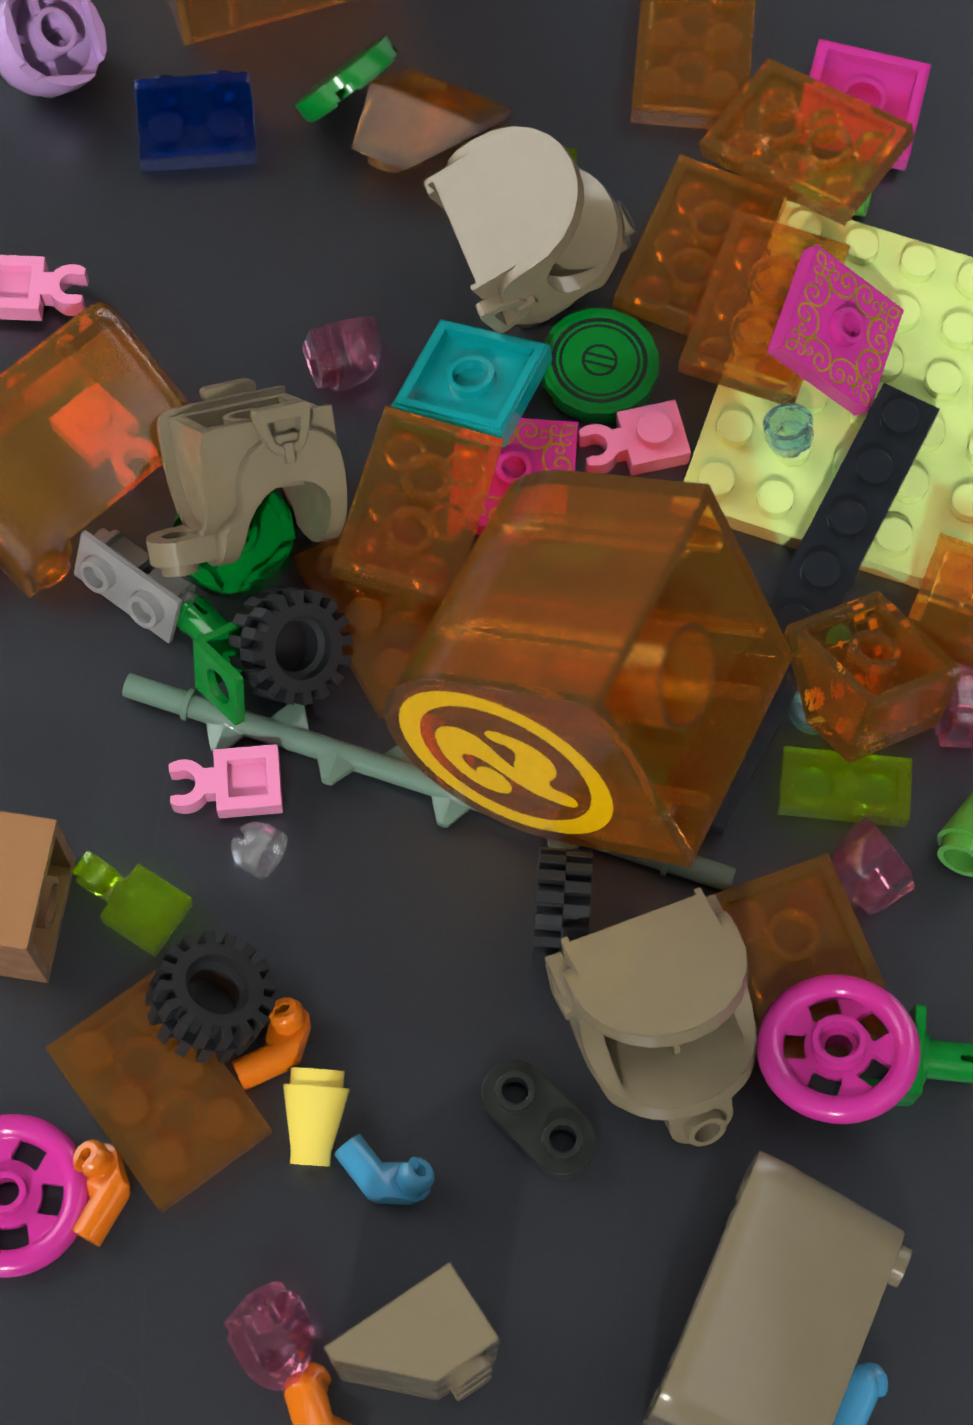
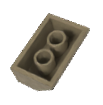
M448 1263L324 1348L342 1381L433 1400H440L451 1392L458 1402L492 1379L491 1373L493 1369L491 1367L496 1361L499 1338L451 1264Z

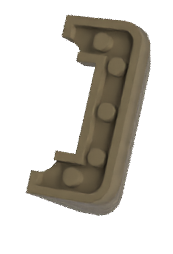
M758 1151L746 1170L735 1197L737 1204L728 1217L723 1236L676 1350L670 1358L667 1366L670 1370L666 1371L659 1390L655 1391L643 1423L646 1425H833L886 1285L889 1284L897 1288L905 1274L912 1255V1249L902 1245L905 1234L904 1230L788 1163Z

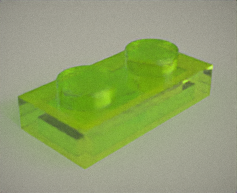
M784 746L780 762L777 815L906 827L910 820L912 758Z

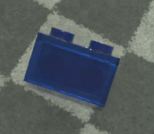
M219 70L203 75L176 77L172 75H157L152 78L136 79L133 81V94L137 108L139 159L142 173L258 164L254 103L250 74L248 72Z

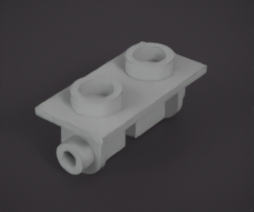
M101 528L94 536L84 530L80 537L74 575L81 579L90 590L103 595L129 614L138 625L151 630L168 644L172 642L181 606L190 600L198 608L194 602V597L198 596L195 594V585L184 580L182 577L162 576L161 568H155L148 575L144 573L143 570L150 565L148 553L127 539L117 529L110 532L105 528Z

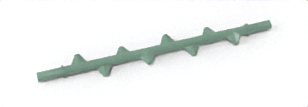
M129 673L123 686L122 696L178 714L180 719L186 722L189 719L206 723L211 752L214 749L230 748L244 736L271 745L277 744L280 748L317 759L321 782L326 785L332 786L354 771L431 796L436 823L444 828L451 826L471 809L545 833L548 847L577 849L583 845L660 870V875L666 876V873L728 893L735 875V867L676 849V844L671 842L667 846L648 840L642 816L633 813L629 814L612 828L604 826L599 830L584 834L550 832L513 821L474 802L443 781L431 769L420 766L418 757L406 740L385 754H381L310 731L304 705L296 703L293 705L287 704L271 718L245 710V721L234 725L206 697L198 695L196 689L190 688L186 691L133 673ZM457 778L482 796L519 813L548 820L578 818L577 816L536 804L534 793L511 779L508 781L512 787L511 792L500 793Z

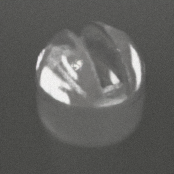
M258 821L244 824L240 828L241 832L245 835L243 840L238 838L232 839V856L242 869L259 879H264L281 862L287 848L288 837L284 832L270 824Z

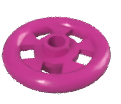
M841 974L820 975L792 985L771 1003L762 1018L757 1033L756 1049L758 1063L771 1090L794 1111L825 1123H859L884 1114L899 1103L907 1094L919 1070L921 1057L920 1041L910 1014L890 992L871 981L859 977ZM836 1001L840 1014L829 1015L818 1022L813 1021L809 1007L818 1003ZM872 1013L880 1019L889 1032L876 1041L871 1040L867 1030L859 1023L860 1020ZM785 1035L805 1037V1059L785 1058ZM833 1045H840L845 1047L850 1054L846 1057H835L828 1054L826 1049ZM873 1059L889 1069L885 1077L874 1087L859 1078ZM817 1074L826 1080L841 1082L838 1095H827L809 1088L812 1075Z
M0 1115V1186L6 1182H14L19 1187V1195L13 1203L0 1205V1229L11 1230L27 1224L29 1245L12 1250H0V1278L30 1274L44 1268L59 1258L78 1236V1234L72 1231V1228L89 1200L86 1183L87 1176L82 1172L76 1171L73 1165V1156L78 1148L76 1144L57 1126L30 1115ZM21 1142L32 1144L46 1153L38 1170L34 1171L29 1165L13 1160V1156ZM44 1185L63 1187V1201L58 1216L38 1213L43 1201Z

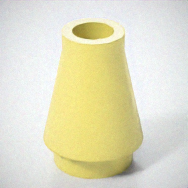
M291 1067L290 1084H283L291 1148L290 1164L330 1167L331 1152L350 1091L348 1088H343L345 1071Z

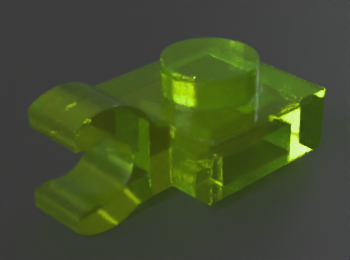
M87 851L72 871L78 877L76 882L108 903L100 914L102 923L154 957L158 955L193 905L191 897L139 863H137L129 876L125 878L107 862Z

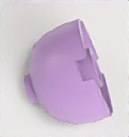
M0 0V75L9 85L25 94L53 98L79 89L97 74L98 64L105 59L107 42L103 22L95 5L90 0Z

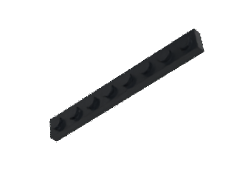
M883 384L665 802L664 809L720 837L724 835L801 684L788 636L796 634L794 640H797L798 643L795 646L800 649L799 644L802 639L797 638L799 633L813 627L819 649L814 626L834 619L927 438L940 408L888 384ZM804 647L798 652L804 674H806L805 669L810 666L811 662L805 668L803 665L814 657L808 648Z

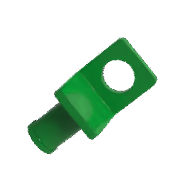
M197 596L194 597V602L202 610V613L188 600L181 606L177 621V627L193 639L195 687L234 725H238L245 721L244 680L240 674L244 670L234 668L230 663L229 656L240 654V649L228 646L229 634L240 636L242 627L232 624L233 621L228 622L212 607V604L206 598ZM224 681L229 698L221 691L219 683Z
M916 1004L909 1013L918 1032L921 1057L915 1081L903 1099L896 1104L898 1106L911 1107L921 1096L926 1078L973 1084V1043L930 1039L929 1032L926 1031V1005ZM859 1076L860 1079L872 1087L882 1080ZM841 1082L836 1086L835 1096L838 1095Z

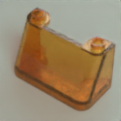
M105 302L92 304L81 311L0 374V568L28 598L41 588L48 589L55 586L67 575L71 567L69 559L72 555V546L69 539L161 465L163 467L157 433V420L161 413L167 409L190 404L125 320Z

